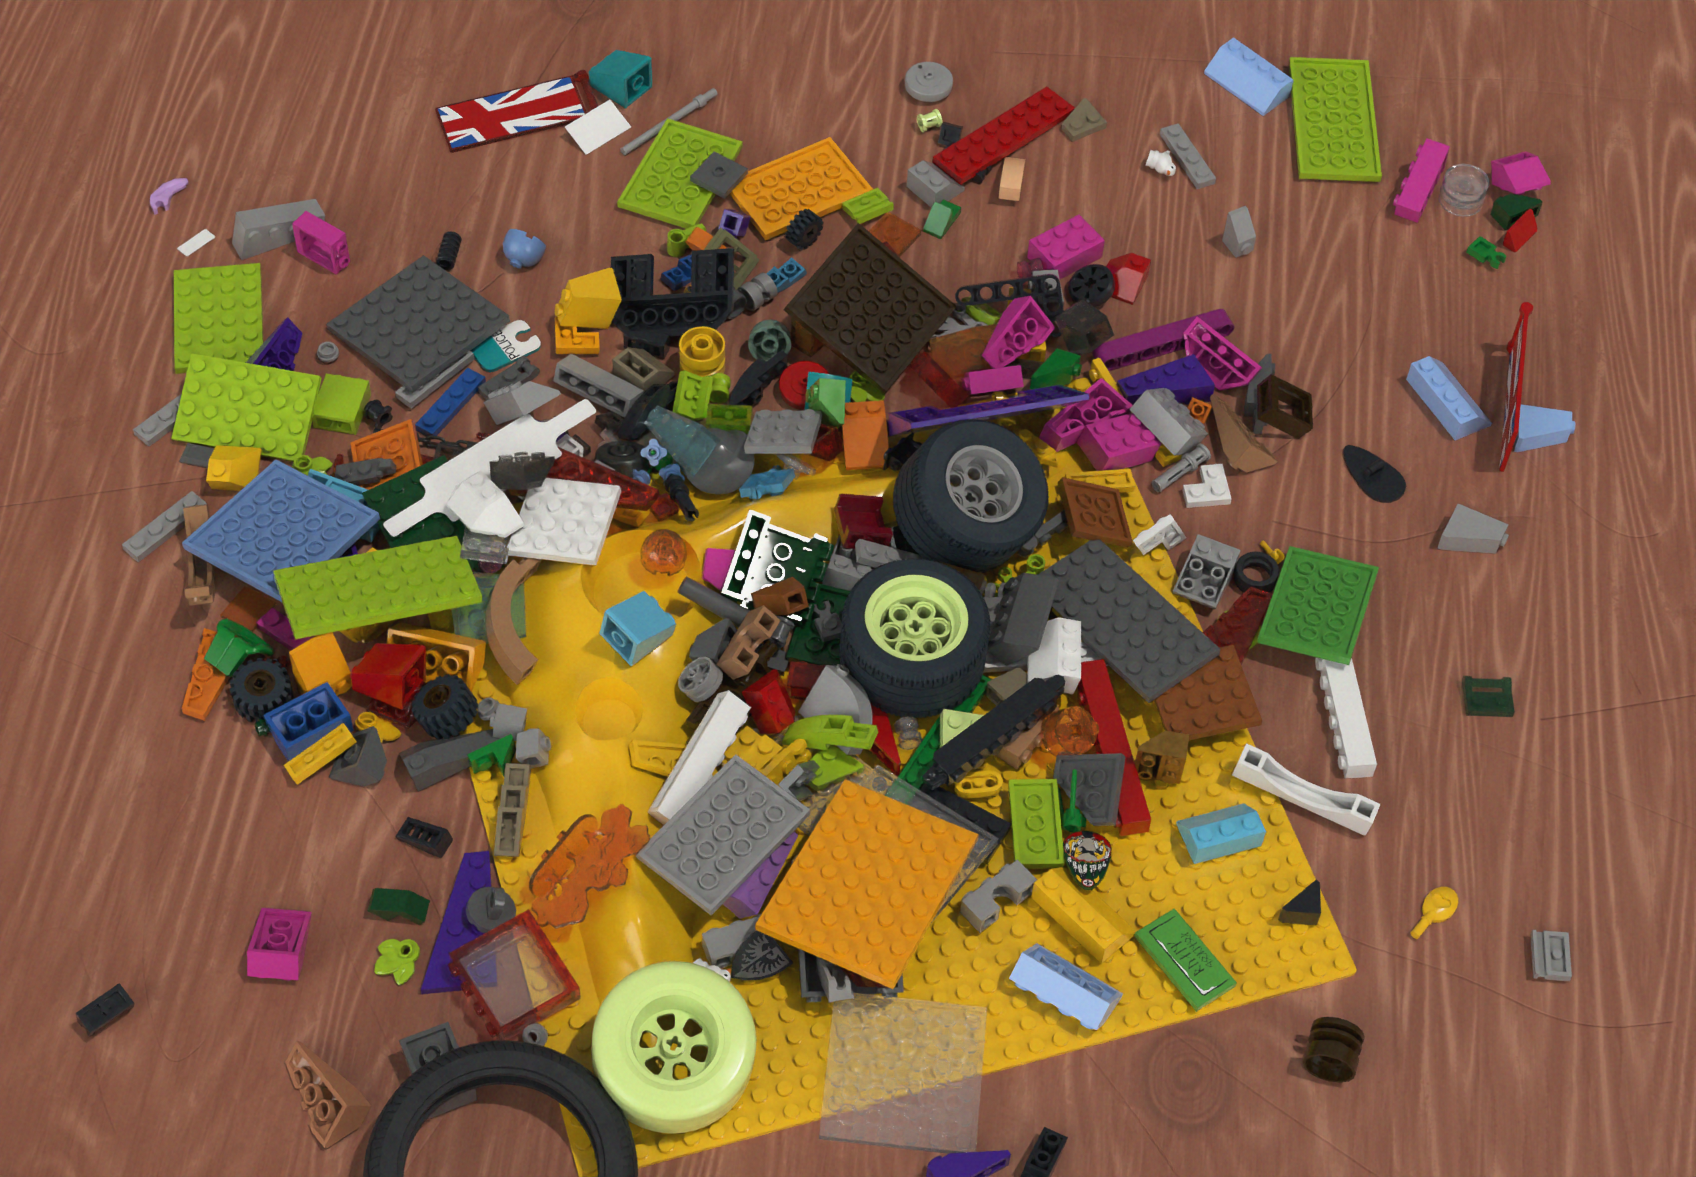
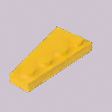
M632 740L629 744L632 766L669 777L687 744ZM722 766L715 767L712 775L714 776Z

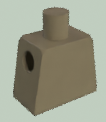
M1017 667L987 682L985 695L996 706L1027 684V673Z

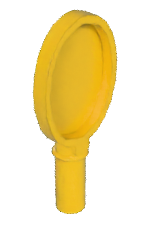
M1438 887L1425 897L1422 905L1424 916L1421 917L1419 923L1410 932L1413 938L1418 939L1432 922H1444L1455 913L1458 906V896L1453 889Z

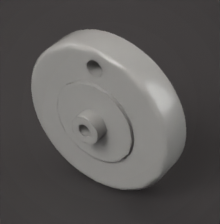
M921 62L913 65L906 72L905 88L915 99L935 102L946 98L951 93L953 76L948 68L939 63Z

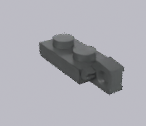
M375 458L336 465L335 478L357 486L380 482V478H383V475L396 473V464H394L392 459Z

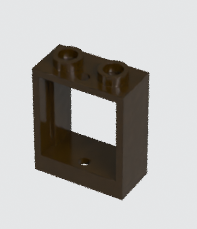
M1272 374L1257 385L1258 420L1297 439H1300L1313 429L1312 394ZM1278 400L1294 407V416L1280 410Z

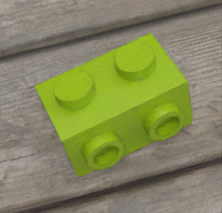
M685 370L680 371L672 413L692 421L705 419L709 412L713 377H701Z

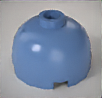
M509 229L504 237L503 252L506 258L510 260V264L519 269L522 266L531 267L537 264L545 253L546 245L535 236L532 239L527 237V232Z

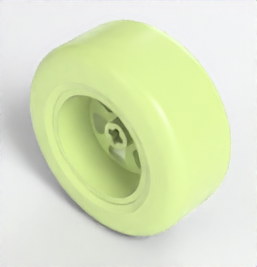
M681 961L651 964L623 978L602 1002L592 1033L591 1056L593 1072L612 1100L622 1109L626 1119L631 1123L660 1133L674 1134L695 1131L723 1117L732 1109L744 1093L752 1073L756 1054L757 1039L754 1020L748 1005L739 991L715 971L698 964ZM671 1014L675 1017V1026L673 1029L664 1031L657 1023V1018ZM688 1020H693L702 1028V1032L689 1037L684 1033L683 1028ZM643 1032H649L657 1038L655 1047L642 1048L639 1046ZM672 1043L677 1044L675 1051L670 1050ZM705 1046L708 1048V1054L704 1062H698L690 1056L693 1047ZM658 1057L664 1062V1066L661 1072L655 1075L645 1066L646 1061ZM685 1064L691 1075L684 1079L675 1080L672 1076L673 1066Z

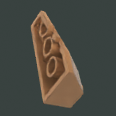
M1212 394L1210 400L1222 448L1229 458L1227 462L1234 469L1240 468L1245 472L1275 465L1278 461L1264 443L1260 444L1254 438L1256 434L1241 422L1242 419L1227 402Z

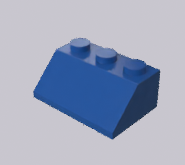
M328 682L263 715L279 749L288 762L342 723L346 725L350 732L354 731L351 715Z

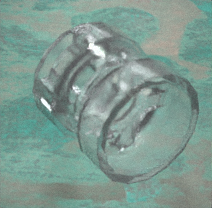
M903 717L894 723L895 732L899 735L898 743L900 748L909 750L921 744L922 736L917 731L919 725L916 718Z

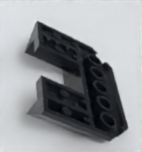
M733 248L692 251L691 293L653 295L654 256L652 254L611 257V268H613L622 299L612 322L623 333L625 331L669 334L670 337H680L686 331L695 327L703 326L717 330L733 313Z

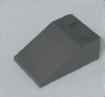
M449 1022L399 1040L411 1075L434 1058L459 1048ZM476 1088L450 1099L434 1111L428 1119L477 1101Z

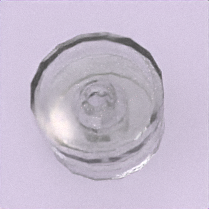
M1457 164L1447 169L1439 192L1441 206L1456 216L1467 217L1478 213L1484 204L1489 188L1487 174L1479 167L1471 164Z

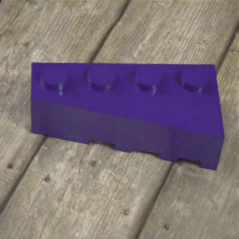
M1194 354L1117 380L1121 393L1132 405L1146 390L1158 388L1169 389L1175 395L1174 399L1178 403L1184 402L1185 405L1190 403L1192 397L1204 402H1211L1210 396L1215 388V384Z

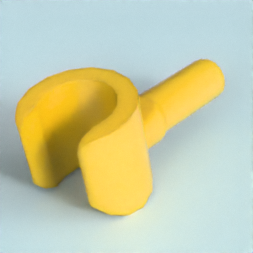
M1264 540L1260 542V545L1277 562V565L1285 559L1281 550L1275 549L1273 551Z

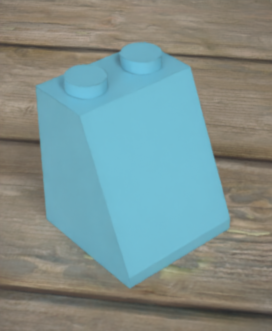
M643 591L607 609L604 613L599 634L630 666H633L671 637L676 623L672 615L667 612L665 613L654 597L649 596Z

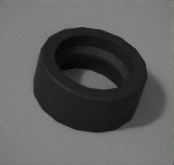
M1248 552L1242 555L1236 563L1234 581L1236 586L1248 595H1266L1276 586L1279 567L1271 556L1263 552ZM1251 566L1260 567L1266 570L1269 574V579L1253 581L1243 573V570Z

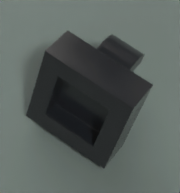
M943 122L938 143L951 146L959 141L963 126Z

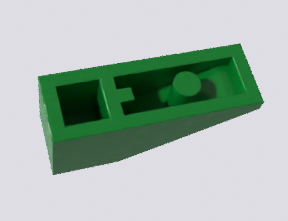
M1057 348L1032 375L1030 389L1070 384L1081 373V355Z

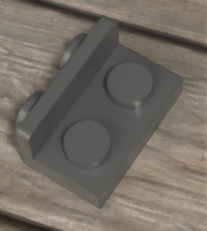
M814 760L798 764L778 785L798 801L808 799L813 793L805 785H808L816 778L815 772L820 766Z

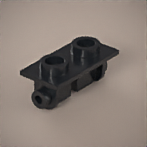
M913 432L906 438H902L896 446L889 448L885 452L883 457L885 460L884 471L888 467L894 471L901 470L904 463L922 445V443L913 440Z

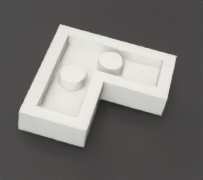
M1223 464L1201 465L1200 475L1202 483L1183 485L1182 491L1187 508L1227 505L1231 503L1232 498Z
M1171 514L1166 517L1160 518L1148 530L1140 532L1133 542L1141 553L1145 555L1160 543H1163L1169 551L1187 537Z

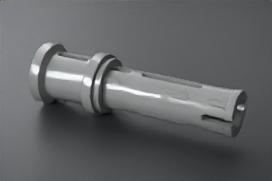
M1197 444L1193 451L1182 455L1181 461L1155 480H1152V487L1155 491L1162 492L1163 489L1188 471L1193 472L1197 470L1198 465L1202 462L1209 461L1211 459L1210 451L1205 445Z

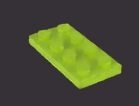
M1057 779L1009 780L1008 791L1014 862L1018 860L1026 869L1064 867Z

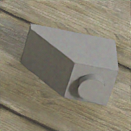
M1243 206L1228 212L1222 242L1235 257L1249 254L1254 249L1256 234L1248 208Z

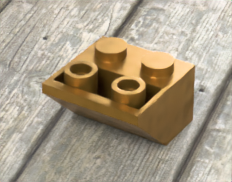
M1165 730L1140 745L1135 760L1139 778L1160 780L1168 784H1180L1187 757L1189 734Z

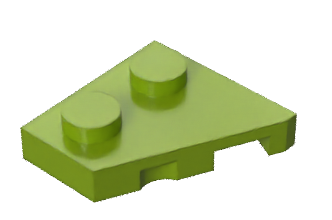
M830 744L828 750L819 749L810 760H814L820 768L815 772L816 778L808 786L818 792L827 788L830 784L843 781L848 775L855 772L857 774L862 773L865 765Z

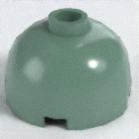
M772 319L757 323L751 330L748 340L749 351L755 359L761 357L766 361L781 350L788 354L792 345L788 328L781 322Z

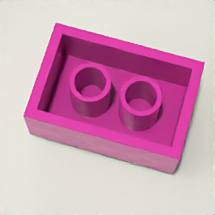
M1077 215L1030 239L1027 258L1040 271L1058 269L1059 279H1062L1102 258L1105 240L1080 215Z
M1134 413L1085 425L1077 441V444L1096 471L1118 470L1150 462L1161 445L1157 437Z

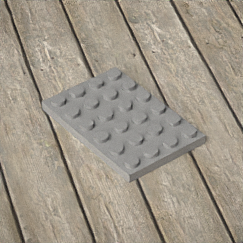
M735 754L636 852V858L712 915L810 815V809Z

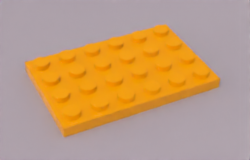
M828 137L749 170L748 174L729 194L746 215L751 216L750 221L762 237L768 240L788 231L786 228L790 226L789 222L794 220V216L796 214L799 215L801 210L810 209L816 215L822 217L843 208V202L869 192L873 188L832 138Z

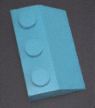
M1244 803L1176 821L1178 830L1194 864L1260 847L1266 833L1257 811Z

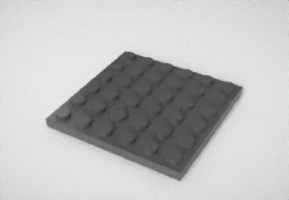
M423 255L332 319L326 326L328 331L413 393L509 323L510 318L504 311Z

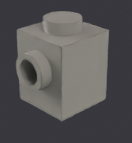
M499 703L497 712H492L490 726L493 727V737L503 738L511 734L514 741H517V733L524 732L527 708Z
M532 728L517 733L516 759L521 764H530L531 768L548 765L549 750H551L549 737L545 736L539 728Z

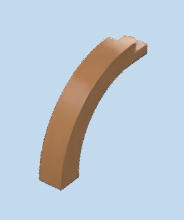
M208 504L183 508L186 537L188 538L210 518ZM188 552L189 577L188 585L184 590L189 606L213 603L215 598V566Z
M525 557L519 564L513 559L500 574L490 595L486 610V633L490 648L501 668L517 685L533 671L538 659L523 645L514 629L511 618V598L515 590L537 571L542 559Z

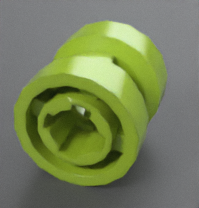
M715 373L711 375L713 377V389L710 394V401L722 404L729 400L731 379L726 374Z

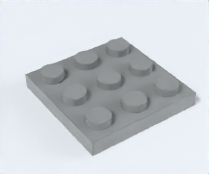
M789 409L782 411H756L744 445L745 454L812 453L822 421V412L812 409L804 411H792Z

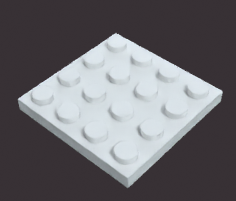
M533 476L519 513L524 526L512 533L506 549L508 555L597 565L622 492L620 486Z

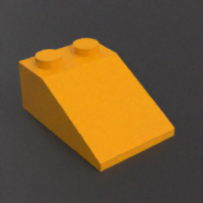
M333 632L316 635L289 652L297 690L300 695L328 682L337 696L347 692L352 687L351 672Z

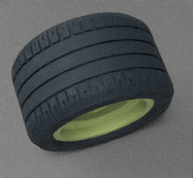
M902 559L888 562L872 569L861 577L851 589L842 611L839 649L840 663L849 670V674L864 688L872 706L880 708L883 712L890 713V715L894 714L895 716H904L905 718H926L927 716L940 715L943 709H954V707L960 705L972 694L984 672L991 624L984 597L970 579L956 571V569L943 565V563L924 559Z

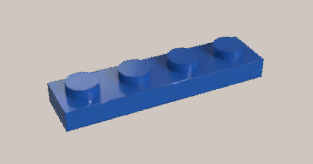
M467 368L415 424L416 431L426 436H437L478 392V387L486 382L485 376Z

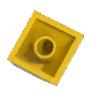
M216 445L209 458L206 478L211 489L241 491L259 475L262 449Z

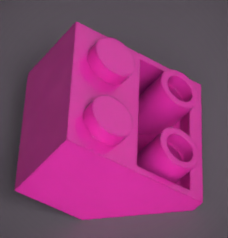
M1525 151L1491 161L1492 185L1500 187L1501 190L1523 195L1525 191L1540 190L1543 186L1551 184L1550 178L1537 155Z

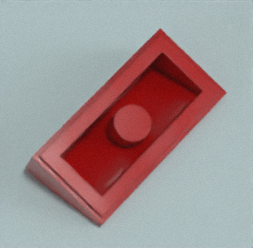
M1528 209L1507 230L1503 246L1513 252H1517L1537 232L1538 228L1532 209Z

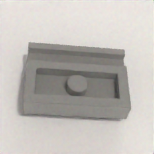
M1532 930L1530 936L1533 978L1544 977L1547 980L1570 981L1572 971L1569 933L1556 931L1536 932V930Z

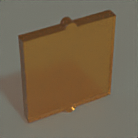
M244 586L220 616L223 619L237 622L254 632L257 628L256 622L271 608H274L276 602L263 596L262 592L257 593Z

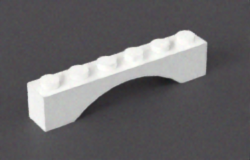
M1247 743L1232 774L1234 777L1366 836L1373 824L1380 807L1379 803L1362 795L1337 792L1312 784L1285 769L1269 753Z

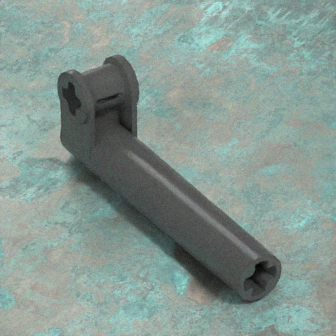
M687 576L677 593L723 619H730L733 625L738 628L750 611ZM776 616L781 621L772 636L766 640L770 641L769 645L773 642L780 650L785 646L789 631L793 630L795 625L784 617Z

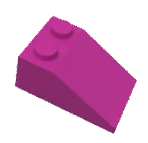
M261 908L247 950V976L299 980L312 912Z

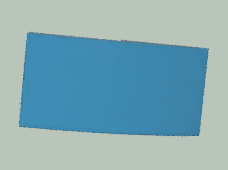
M791 257L779 269L774 266L766 274L774 281L778 293L795 284L807 272L805 268Z

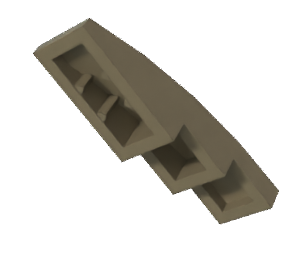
M506 763L504 785H502L500 807H498L494 856L519 857L531 774L530 764Z

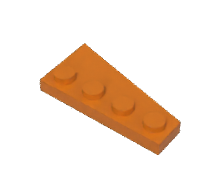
M204 628L202 633L203 639L201 644H199L196 664L193 666L191 682L188 684L182 705L183 714L204 721L230 678L204 659L217 634L216 631Z

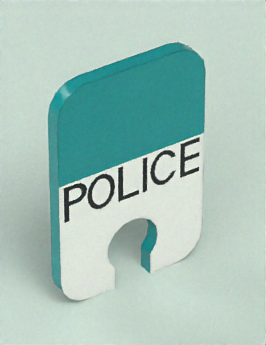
M517 320L503 326L470 351L474 353V358L486 372H495L516 362L521 356L527 357L537 352L541 348V342L536 335L530 337L526 342L517 341V335L531 331L525 321Z

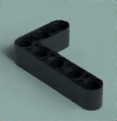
M1054 274L964 285L955 294L957 303L962 306L1013 300L1025 296H1042L1045 315L1051 322L1059 321L1062 324V329L1059 332L1052 331L1050 335L1059 337L1065 332L1066 324L1060 280ZM1048 278L1055 279L1057 283L1056 287L1052 290H1048L1044 286V282ZM1026 281H1031L1035 284L1033 292L1027 293L1023 290V284ZM1005 284L1012 285L1014 288L1013 294L1009 296L1004 295L1001 290L1002 286ZM983 287H989L993 293L990 298L985 299L981 296L980 290ZM962 290H967L971 293L969 301L965 302L959 298V293ZM1052 299L1059 302V308L1056 311H1051L1047 308V303Z

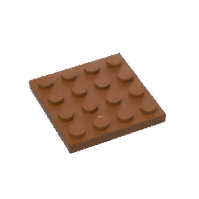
M1234 645L1220 647V655L1154 699L1164 730L1189 734V740L1262 725L1261 715Z

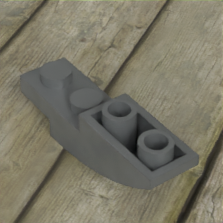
M1266 354L1258 365L1262 369L1249 382L1246 394L1244 416L1252 417V427L1255 434H1262L1263 426H1267V423L1258 420L1257 385L1270 374L1275 375V363H1272L1271 354Z

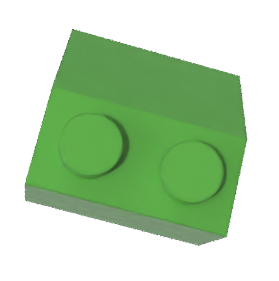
M819 378L807 389L805 399L809 403L808 409L822 412L821 424L829 433H834L844 425L846 380Z

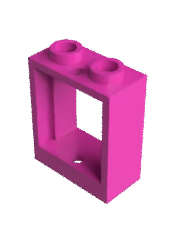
M305 211L292 223L298 253L336 275L348 266L350 257L345 232L308 211Z
M1021 365L964 373V378H961L962 389L967 391V395L1024 387Z

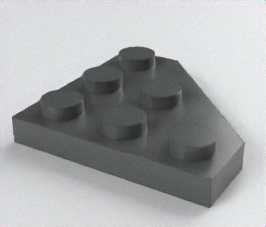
M1122 753L1057 755L1053 778L1057 779V783L1070 798L1072 770H1077L1075 805L1085 815L1086 819L1093 826H1116L1126 757Z

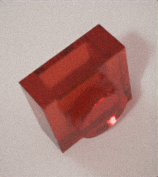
M667 492L647 501L650 511L659 522L678 513V506Z

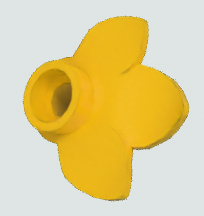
M363 712L355 721V727L358 731L372 726L377 728L381 744L383 740L393 741L401 736V732L391 724L396 718V715L392 713L378 712L374 714L372 712Z

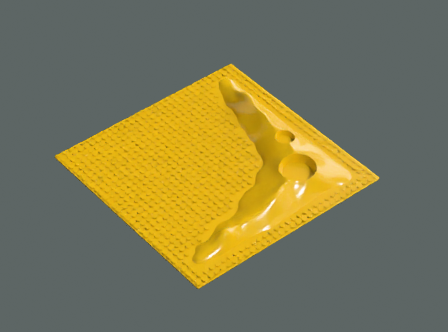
M1087 378L1072 380L1070 384L1064 386L1085 392L1091 387V384ZM1017 393L1008 394V397L1017 396ZM990 398V399H985V400H981V401H976V402H972V403H967V404H963V405H958V406H954V407H960V406H966V405H972V404L990 402V401H992V398ZM1065 407L1011 416L1009 418L1015 420L1016 424L1013 425L1007 422L1001 424L1009 430L1015 428L1027 429L1039 438L1045 423ZM993 419V420H987V421H989V422H991V423H992V422L994 423L995 419ZM938 429L915 432L913 440L923 444ZM841 432L816 437L812 453L754 454L755 460L752 474L767 472L774 465H779L782 470L794 469L795 478L781 495L771 496L770 494H764L760 499L741 498L740 487L728 494H710L697 489L681 471V475L685 477L684 484L690 492L689 497L699 512L698 518L693 514L694 521L686 520L679 505L672 501L663 485L664 480L659 475V472L650 474L649 491L646 493H642L637 489H630L628 486L630 480L616 481V485L621 488V494L628 495L630 502L648 505L651 513L639 527L612 518L597 565L542 559L537 571L515 590L511 598L513 626L523 645L538 659L533 671L518 685L508 677L497 662L490 648L486 633L487 605L500 574L513 559L519 564L525 558L508 555L506 549L512 534L506 538L499 537L498 535H489L502 557L505 567L476 580L482 593V603L427 613L431 629L486 641L484 665L472 690L477 703L479 704L485 698H493L500 704L527 708L524 731L539 728L550 739L551 750H549L548 765L531 768L527 810L519 857L494 856L498 807H500L502 785H504V776L499 767L495 764L488 770L480 771L474 774L471 767H469L500 886L512 898L516 907V917L511 927L537 1023L545 1027L548 1033V1039L544 1046L574 1059L593 1074L591 1051L594 1022L602 1002L623 978L642 967L660 962L681 961L693 963L700 958L708 963L702 947V933H706L711 928H722L729 926L734 921H745L756 916L739 918L723 904L710 915L636 858V852L664 826L652 817L648 810L668 777L632 766L629 744L632 740L687 744V741L696 730L686 725V719L700 702L690 700L679 689L678 680L685 667L692 662L689 657L690 648L694 644L696 636L723 620V618L677 593L687 576L721 595V591L708 581L706 582L702 579L705 551L707 548L736 550L749 509L770 516L769 524L811 539L815 533L827 537V541L833 544L834 548L840 534L834 513L839 494L883 497L881 514L884 524L896 521L893 508V492L899 471H894L891 468H887L885 471L883 468L846 470ZM909 434L888 437L889 448L896 446L902 438H906ZM1077 443L1056 452L1059 462L1057 468L1041 464L1047 479L1049 492L1047 512L1042 525L1064 510L1058 481L1065 477V473L1096 471ZM1136 483L1134 492L1120 493L1132 541L1140 532L1148 530L1155 525ZM523 502L512 504L518 515ZM1068 525L1062 533L1058 534L1056 532L1051 535L1052 538L1043 546L1038 544L1033 554H1039L1044 557V570H1046L1090 540L1071 536ZM1134 542L1128 548L1104 543L1127 565L1141 558L1182 605L1179 612L1204 634L1189 599L1173 594V589L1179 577L1163 543H1160L1145 555L1141 553ZM1016 552L1001 566L982 574L986 575L987 583L1001 585L1003 582L998 579L999 569L1002 567L1010 568L1012 570V577L1015 578L1027 572L1026 564L1028 557L1022 558ZM645 591L649 596L657 600L665 613L667 612L672 615L676 627L671 637L633 666H630L599 632L604 613L607 609ZM1050 611L1047 621L1055 619L1056 615ZM789 662L781 679L794 706L796 722L804 719L798 711L823 670ZM1107 665V671L1135 762L1138 747L1165 730L1154 700L1148 703ZM1009 671L986 672L983 675L994 679ZM1076 687L1074 694L1064 693L1057 699L1059 724L1054 731H1049L1046 734V739L1039 748L1035 747L1030 760L1026 764L1022 763L1018 769H1015L995 755H990L979 768H973L969 771L992 770L998 772L1003 779L1002 789L997 795L963 799L1011 823L1008 791L1009 780L1054 779L1057 755L1095 754V747L1091 746L1089 741V726H1085L1083 720L1084 708L1079 706L1078 687ZM984 695L972 713L985 715L995 708L996 705ZM476 709L477 715L473 717V722L468 724L467 728L459 733L463 735L490 730L493 727L490 726V720H482L479 717L478 709ZM887 714L901 761L900 773L940 715L927 716L926 718H905L904 716ZM752 715L738 731L739 733L746 726H749L760 736L764 735L760 734ZM789 726L780 733L766 734L783 749L789 746L782 743ZM1248 729L1189 740L1180 784H1168L1160 780L1139 778L1151 816L1149 832L1120 836L1118 827L1093 826L1087 819L1086 827H1081V831H1091L1104 836L1110 842L1112 848L1111 859L1105 877L1092 891L1136 932L1172 909H1175L1237 982L1236 987L1196 1012L1135 937H1132L1101 964L1031 898V895L1018 905L1004 896L993 899L1000 906L999 918L979 933L960 913L961 900L969 891L974 892L985 879L996 876L1004 865L1008 863L1011 865L1014 862L1011 828L988 865L971 856L967 858L903 971V992L897 993L898 998L882 999V994L854 995V998L834 1002H829L827 996H821L822 1002H806V997H801L797 948L773 938L793 962L792 965L772 977L760 980H740L734 978L730 980V983L739 991L748 1005L756 1029V1054L752 1073L744 1093L732 1109L723 1117L695 1131L674 1134L660 1133L644 1129L627 1120L635 1143L638 1169L1355 975L1356 966L1321 889V915L1317 925L1281 923L1278 920L1282 907L1314 882L1316 878L1279 797L1232 776L1246 743L1256 747ZM805 748L811 752L810 760L819 751V749ZM863 749L861 754L850 755L865 765L864 771L860 774L855 772L846 776L845 779L886 795L898 776L895 777L869 749ZM515 751V754H514V757H513L511 763L521 764V763L516 759V751ZM843 781L830 784L827 788L818 792L805 785L813 795L799 802L810 809V815L794 831L798 834V837L758 914L762 913ZM955 782L949 787L945 783L940 786L957 795L954 790ZM1057 783V786L1060 788L1065 813L1066 809L1070 808V798ZM987 784V785H986V786H988V787H993L992 784ZM1243 803L1257 811L1266 830L1262 846L1197 864L1193 863L1178 830L1176 821ZM1062 829L1063 842L1069 834L1074 832H1067ZM1050 869L1027 870L1038 880ZM1038 943L1122 992L1123 996L1104 1025L1097 1030L1088 1029L1081 1025L1080 1020L1062 1014L1055 1005L1040 1001L1036 994L1029 990L1025 991L1018 988L1015 982L1009 979L1021 953ZM732 965L721 968L723 970L730 968V975L732 973ZM671 1014L657 1018V1023L662 1030H670L675 1026V1017ZM688 1020L683 1031L689 1037H693L701 1033L702 1028L695 1021ZM643 1032L639 1046L642 1048H653L656 1046L657 1038L649 1032ZM672 1043L670 1050L675 1051L677 1044ZM695 1046L691 1049L690 1056L698 1062H704L708 1054V1048L705 1046ZM654 1057L646 1061L645 1066L653 1074L658 1075L664 1066V1062L660 1058ZM685 1064L673 1066L672 1076L675 1080L684 1079L691 1075ZM559 1103L578 1176L598 1177L594 1149L586 1131L577 1118Z

